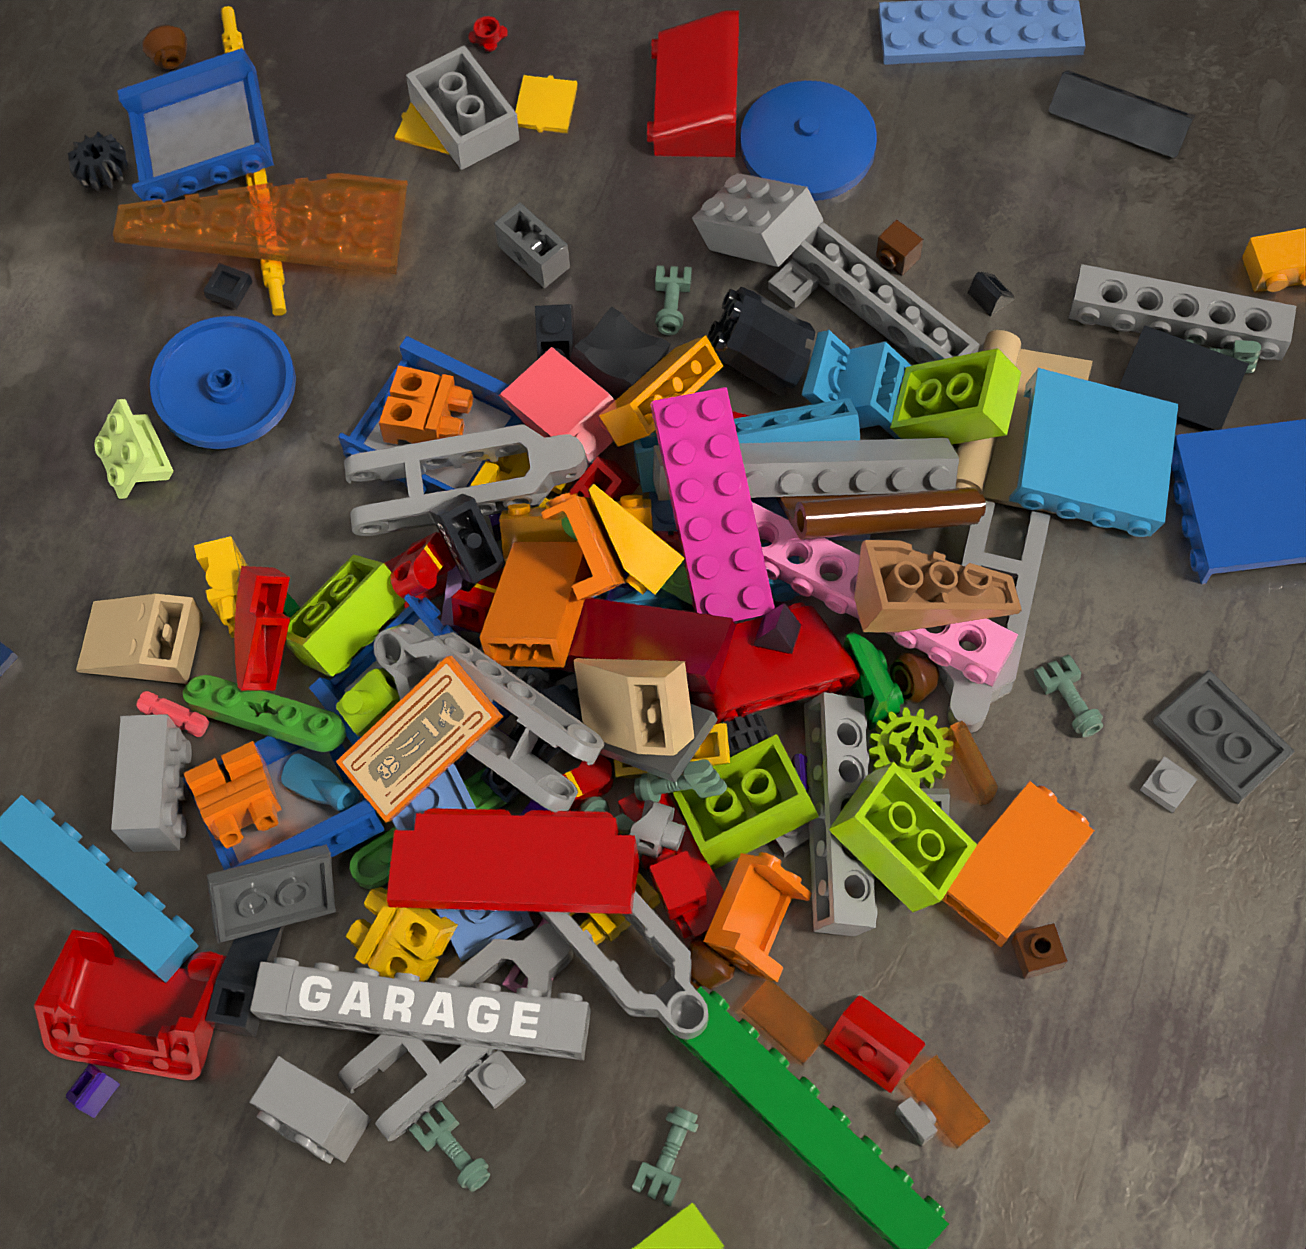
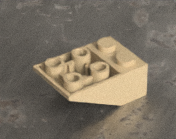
M148 594L93 601L76 671L80 673L188 684L203 614L193 597Z
M577 658L574 660L582 722L595 731L605 743L636 754L675 756L694 739L685 661Z

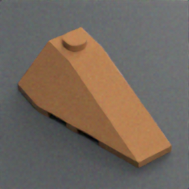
M864 540L861 544L854 599L863 632L910 631L1018 614L1022 608L1013 578L1010 575L972 563L966 566L945 560L946 555L938 552H933L931 555L912 550V544L903 541Z

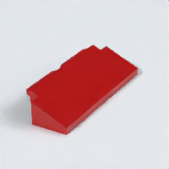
M431 808L424 813H416L414 830H394L387 903L392 908L632 914L639 868L635 835H618L616 817H613L609 812L532 810L522 816L511 815L507 810Z

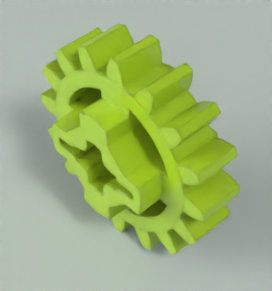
M905 707L902 717L898 718L891 711L888 713V724L880 720L876 723L875 730L877 733H871L869 744L874 747L868 751L869 759L877 760L873 764V772L890 764L891 762L887 758L890 757L893 758L896 765L917 786L920 783H924L927 788H933V776L943 780L946 774L944 767H949L953 759L947 753L952 751L954 744L953 741L944 740L949 731L947 727L937 729L938 717L936 715L926 720L924 719V709H919L916 716H911L908 707ZM908 728L900 733L895 732L900 729ZM925 734L931 738L933 743L928 741ZM915 739L914 754L911 755L909 761H906L907 746H910L911 740ZM920 767L926 768L925 770L919 772H912Z

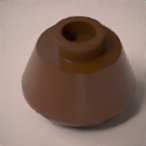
M159 25L147 33L142 43V49L145 55L158 67L174 69L186 58L187 37L184 31L178 27Z
M906 652L900 653L895 657L890 667V678L893 683L899 686L904 701L910 704L920 703L937 687L940 677L939 669L936 663L929 657Z
M703 937L693 939L690 942L688 950L691 952L690 983L696 989L701 986L702 988L706 987L713 990L734 978L735 965L707 945Z

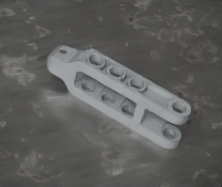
M521 424L351 455L344 460L345 476L348 483H351V480L369 481L382 479V481L406 478L409 494L407 498L373 503L352 509L350 512L352 532L359 536H373L436 525L429 511L462 493L475 498L483 516L501 513L502 510H508L507 507L513 504L527 503L530 504V508L537 507L543 502L554 486L579 479L585 473L588 462L585 449L579 439L572 435L563 434L544 438L526 425ZM527 453L529 457L530 470L524 477L424 494L422 475L426 474V470L454 466L455 469L462 468V464L488 459L491 462H496L499 457Z
M985 500V515L981 517L978 524L970 525L961 565L966 566L972 563L1012 576L1015 579L1014 585L1022 610L1018 614L1007 616L1006 629L1018 634L1014 648L993 687L986 683L977 684L970 681L964 676L962 671L950 665L941 666L938 664L939 680L950 695L947 720L959 732L973 733L978 731L984 724L990 703L1011 692L1018 671L1049 526L1050 515L1031 511L1029 527L1020 560L984 552L995 502Z
M400 624L385 629L377 635L374 642L376 660L394 677L400 700L437 666L439 661L441 662L447 656H453L491 702L496 701L516 715L518 717L517 721L526 727L517 743L493 726L467 752L548 810L558 812L570 809L578 794L576 786L531 752L540 737L554 748L559 746L572 756L588 761L587 764L591 765L594 764L604 746L603 739L595 731L454 632L429 637L413 625Z
M636 891L632 914L622 915L671 969L670 980L654 994H643L642 991L638 993L622 975L619 965L614 960L610 962L597 947L587 929L583 931L570 916L571 912H539L629 1016L658 1017L674 1035L686 1040L697 1037L705 1030L709 1021L708 1008L702 996L690 983L691 952Z
M545 923L523 941L494 939L453 973L449 979L459 981L460 987L476 988L477 983L484 982L505 963L508 965L515 963L528 978L527 988L541 991V997L551 998L552 978L554 979L570 963L574 952L549 923ZM380 1035L342 1068L338 1074V1079L349 1093L353 1094L355 1092L354 1089L366 1082L379 1070L384 1072L407 1051L410 1052L428 1075L390 1106L376 1121L377 1128L388 1141H393L409 1130L408 1128L411 1125L416 1124L426 1112H430L435 1104L445 1099L469 1078L468 1074L497 1049L462 1045L440 1063L422 1040Z

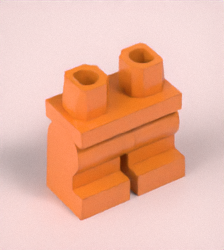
M398 365L389 391L390 396L387 397L379 421L383 442L398 444L400 439L414 444L463 435L464 420L450 416L452 411L470 413L473 404L472 390L455 386L453 376L443 374L441 377L431 372Z
M254 741L221 755L231 781L226 777L216 758L183 773L187 784L193 792L202 819L216 841L220 840L225 848L241 843V840L244 838L241 829L254 823L258 831H266L278 825L277 812L281 811L282 808L276 798V792L266 762Z

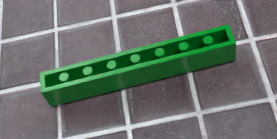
M700 986L696 991L702 996L708 1008L709 1021L705 1030L697 1037L687 1040L678 1038L668 1027L667 1030L893 1249H928L949 1225L943 1218L947 1214L946 1211L930 1196L927 1195L923 1199L911 1188L914 1181L903 1169L897 1165L891 1169L880 1158L883 1152L875 1142L866 1135L860 1139L848 1128L851 1121L839 1108L833 1105L829 1109L817 1098L821 1094L817 1087L804 1076L798 1080L787 1069L790 1065L789 1061L777 1049L771 1047L768 1051L756 1040L760 1034L748 1021L742 1018L738 1022L727 1012L730 1008L729 1004L721 995L714 990L708 994Z

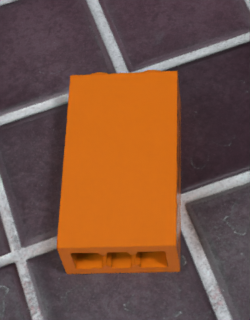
M513 542L479 637L485 655L501 666H565L585 599L577 600L572 585L592 577V572L579 542Z
M1029 781L977 844L942 901L1002 948L1085 846L1094 830L1089 827L1088 820L1082 814L1075 810L1069 811L1059 804L1057 797L1048 788L1041 785L1037 787Z

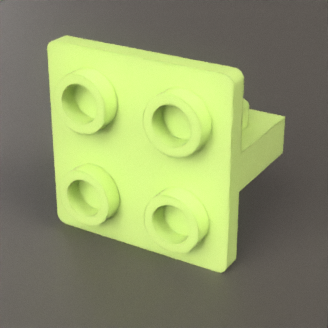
M117 399L99 435L95 439L94 447L97 456L101 458L107 471L110 485L114 487L118 498L124 499L128 497L136 482L169 480L173 469L148 414L132 415L125 399Z

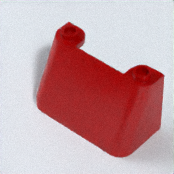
M725 10L659 31L658 38H652L651 58L657 59L654 121H648L647 142H654V156L735 157L739 10Z
M803 602L788 606L801 624L792 654L754 646L763 617L735 624L736 627L714 695L689 691L690 704L714 712L718 719L716 724H720L723 721H732L739 716L742 718L750 713L807 697L814 699L823 692L845 695L858 680L860 673L855 661L813 606H805Z
M72 929L34 1004L43 1044L50 1053L67 1060L180 1080L197 1079L205 1064L214 1027L205 1019L215 982L226 956L210 951L196 953L191 957L188 969L179 968L165 983L141 961L115 957L111 943L103 934Z

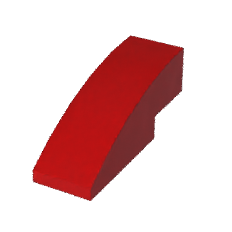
M241 566L237 590L234 636L237 684L240 690L275 691L290 622V618L283 614L290 577L273 567Z

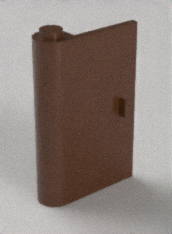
M975 487L892 494L775 497L801 540L975 525L979 523L986 511L985 498L982 494H979Z

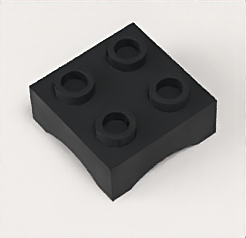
M611 307L589 335L574 346L570 362L599 386L619 398L668 354L671 344L661 337H654L640 331L620 311Z

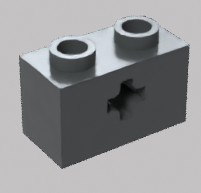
M521 202L494 222L498 247L544 288L570 268L567 243Z

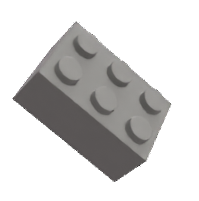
M465 45L406 74L410 101L461 170L519 141L516 112Z
M736 173L727 179L725 185L712 198L708 199L692 217L709 250L779 267L823 221L808 187Z
M168 714L121 716L111 830L133 852L179 851L180 838H184L186 835L187 822L185 815L182 814L183 800H187L189 797V790L183 782V778H185L183 773L185 772V764L191 762L192 748L190 741L184 737L181 729L175 725Z
M279 1056L250 1100V1103L260 1110L257 1115L258 1119L290 1141L298 1142L309 1152L329 1164L334 1157L343 1163L347 1161L371 1121V1118L350 1098Z

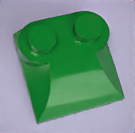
M853 632L846 635L843 645L855 661L860 673V677L850 690L853 697L864 699L867 726L871 730L876 728V723L879 720L885 722L889 712L892 711L898 715L900 713V705L904 704V699L899 686L893 683L887 671V662L882 651L877 650L867 639Z

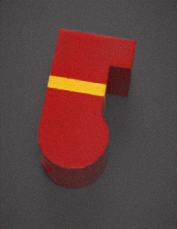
M437 532L412 543L393 569L391 584L399 597L404 599L407 594L415 597L432 589L436 585L437 576L455 567L454 560L445 542Z
M504 568L480 580L469 592L459 589L451 597L453 625L478 633L482 632Z
M598 755L594 764L591 765L587 764L588 761L582 760L579 767L562 774L578 790V794L568 811L578 809L581 802L588 797H602L611 790L614 776L611 763L607 758Z

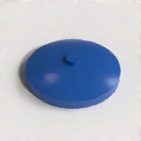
M796 81L771 89L758 98L750 107L741 128V155L751 176L808 187L813 200L821 201L847 192L865 177L875 157L877 132L869 110L852 93L826 82Z
M221 316L202 320L177 333L159 353L150 377L152 403L163 424L181 440L209 449L238 447L250 443L269 432L287 412L296 387L294 364L287 347L280 337L270 328L257 321L235 316Z

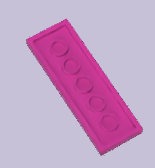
M727 387L652 401L650 403L681 551L685 558L684 565L695 613L733 618L734 622L765 616L774 610L775 607Z

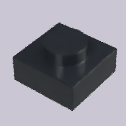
M219 263L203 292L206 298L237 309L253 281L250 274Z

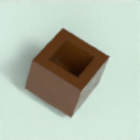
M896 219L878 237L876 257L884 267L893 269L903 276L920 259L923 238Z
M1054 923L1015 933L1011 940L1024 979L1063 969L1068 962ZM1044 942L1048 952L1044 954L1039 953L1035 949V943Z

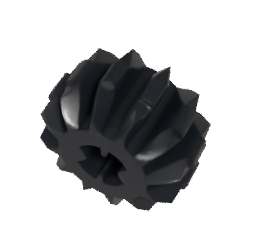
M97 131L94 137L90 138L84 134L83 142H73L74 150L68 152L69 169L73 177L79 180L85 189L92 186L99 192L103 185H107L112 189L114 180L123 181L122 172L128 170L127 154L123 145H120V142H117L116 138L111 134L104 137Z

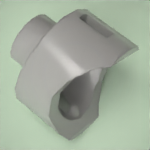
M645 800L642 818L632 824L630 835H635L639 854L656 859L661 855L664 847L678 851L684 835L685 825L673 822V807L652 800Z

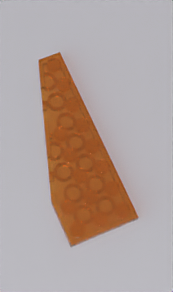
M334 173L327 174V179L309 181L308 177L295 179V184L273 186L272 183L245 186L218 190V195L199 197L198 193L185 195L186 200L163 203L162 199L122 204L118 205L113 237L116 243L397 275L408 181Z

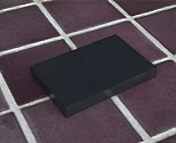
M1144 325L1118 389L1178 404V418L1210 430H1221L1249 363Z

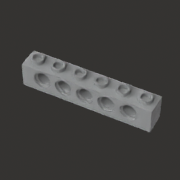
M823 221L793 251V260L817 277L819 285L919 364L978 352L980 344Z
M1081 264L1068 319L1077 320L1086 325L1098 324L1113 327L1121 332L1133 331L1141 333L1144 325L1184 340H1193V343L1200 346L1204 345L1219 349H1233L1235 340L1257 341L1261 345L1260 359L1282 361L1291 344L1297 306Z
M823 692L804 704L806 757L808 758V763H806L807 784L809 785L808 795L819 815L818 818L809 822L813 932L857 936L876 928L878 909L874 895L875 875L828 829L868 775L869 753L866 746L867 716L865 715L864 699Z

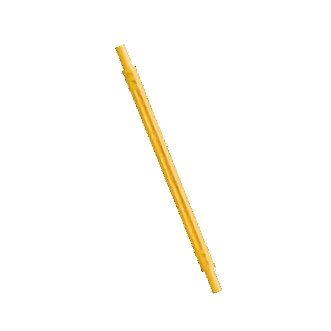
M229 6L223 7L221 9L224 28L222 42L224 53L226 54L240 48L244 49L242 35L237 31L234 9ZM264 168L256 173L246 174V181L264 285L269 289L272 313L276 316H281L287 312L282 288L285 284Z

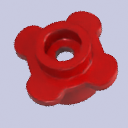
M485 16L475 22L474 31H470L468 37L471 43L482 45L486 51H494L497 48V43L502 38L507 37L508 31L505 26H500L496 18Z

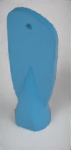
M300 753L291 756L284 766L281 776L282 784L288 790L306 799L321 804H329L340 813L356 805L359 801V790L349 783H343L329 769Z

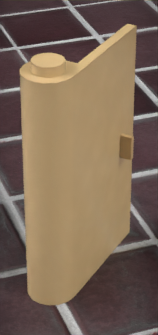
M994 330L987 333L982 351L998 348L1021 371L1010 424L1006 436L956 444L955 452L959 457L955 488L975 487L979 494L984 496L986 501L1023 508L1021 504L1009 501V497L1018 485L1030 398L1024 397L1026 383L1038 368L1089 380L1093 361L1021 349V341L1015 334L1004 330ZM1042 509L1037 510V511H1042V512H1047V513H1053V514H1055L1054 512H1050V511H1046V510H1042Z

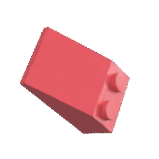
M552 347L499 394L527 427L544 438L563 434L578 438L586 452L587 466L614 441L599 415L615 399Z

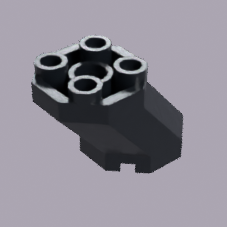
M740 287L737 291L729 289L722 303V309H724L719 322L715 320L712 323L707 336L708 340L713 342L712 347L721 362L730 365L771 392L786 396L788 394L786 386L793 389L798 384L810 359L812 350L805 348L807 339L814 341L815 330L811 323L793 316L754 291L744 287Z

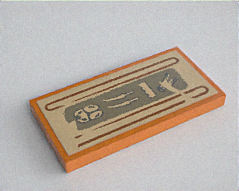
M447 656L349 748L336 763L387 823L404 810L503 716L455 658Z

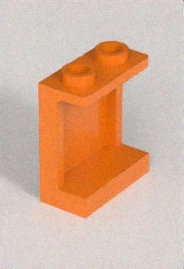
M565 493L548 501L550 508L541 512L543 519L561 520L568 517L593 575L586 580L572 585L577 600L596 597L627 583L591 498L579 497L577 493L572 495Z
M760 852L758 856L741 853L704 938V942L746 975L778 982L784 967L768 954L790 901L794 898L809 901L812 893L801 884L802 879L798 875L786 871L780 866L782 862L777 857L765 852Z

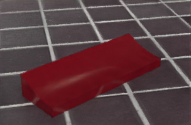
M589 598L584 601L565 666L540 668L575 673L574 660L576 658L685 661L688 691L714 695L736 625L733 618Z

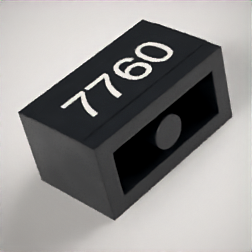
M462 493L429 511L463 579L474 584L505 567L506 562L474 497Z

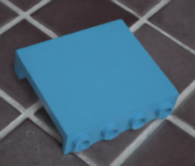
M1038 368L1025 386L1024 397L1030 398L1018 485L1010 495L1009 501L1019 503L1023 508L1029 510L1042 509L1054 512L1061 518H1078L1090 521L1093 525L1100 528L1114 527L1126 530L1132 536L1150 537L1165 523L1178 404Z

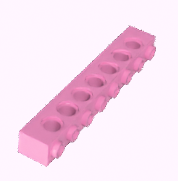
M752 502L760 540L765 539L772 543L767 547H762L768 578L772 580L778 578L790 584L792 589L798 594L806 597L812 595L824 601L825 605L832 611L839 614L847 613L859 619L854 596L860 555L826 538L801 540L789 520ZM792 556L802 557L805 560V562L801 564H793L790 561H788V558ZM834 573L839 579L827 581L822 578V575ZM988 619L939 626L942 632L936 634L928 632L925 628L903 632H885L893 636V639L901 646L909 649L916 648L928 654V657L933 662L941 666L950 665L962 671L964 676L970 681L977 684L986 683L992 687L1011 654L1018 634ZM964 641L971 642L977 647V650L966 651L959 643Z

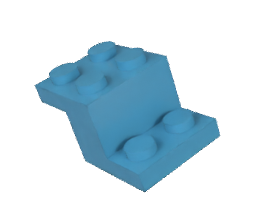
M830 330L818 332L802 395L812 404L850 398L858 413L859 429L880 425L892 437L901 439L890 427L905 369L911 365L886 342L850 349Z

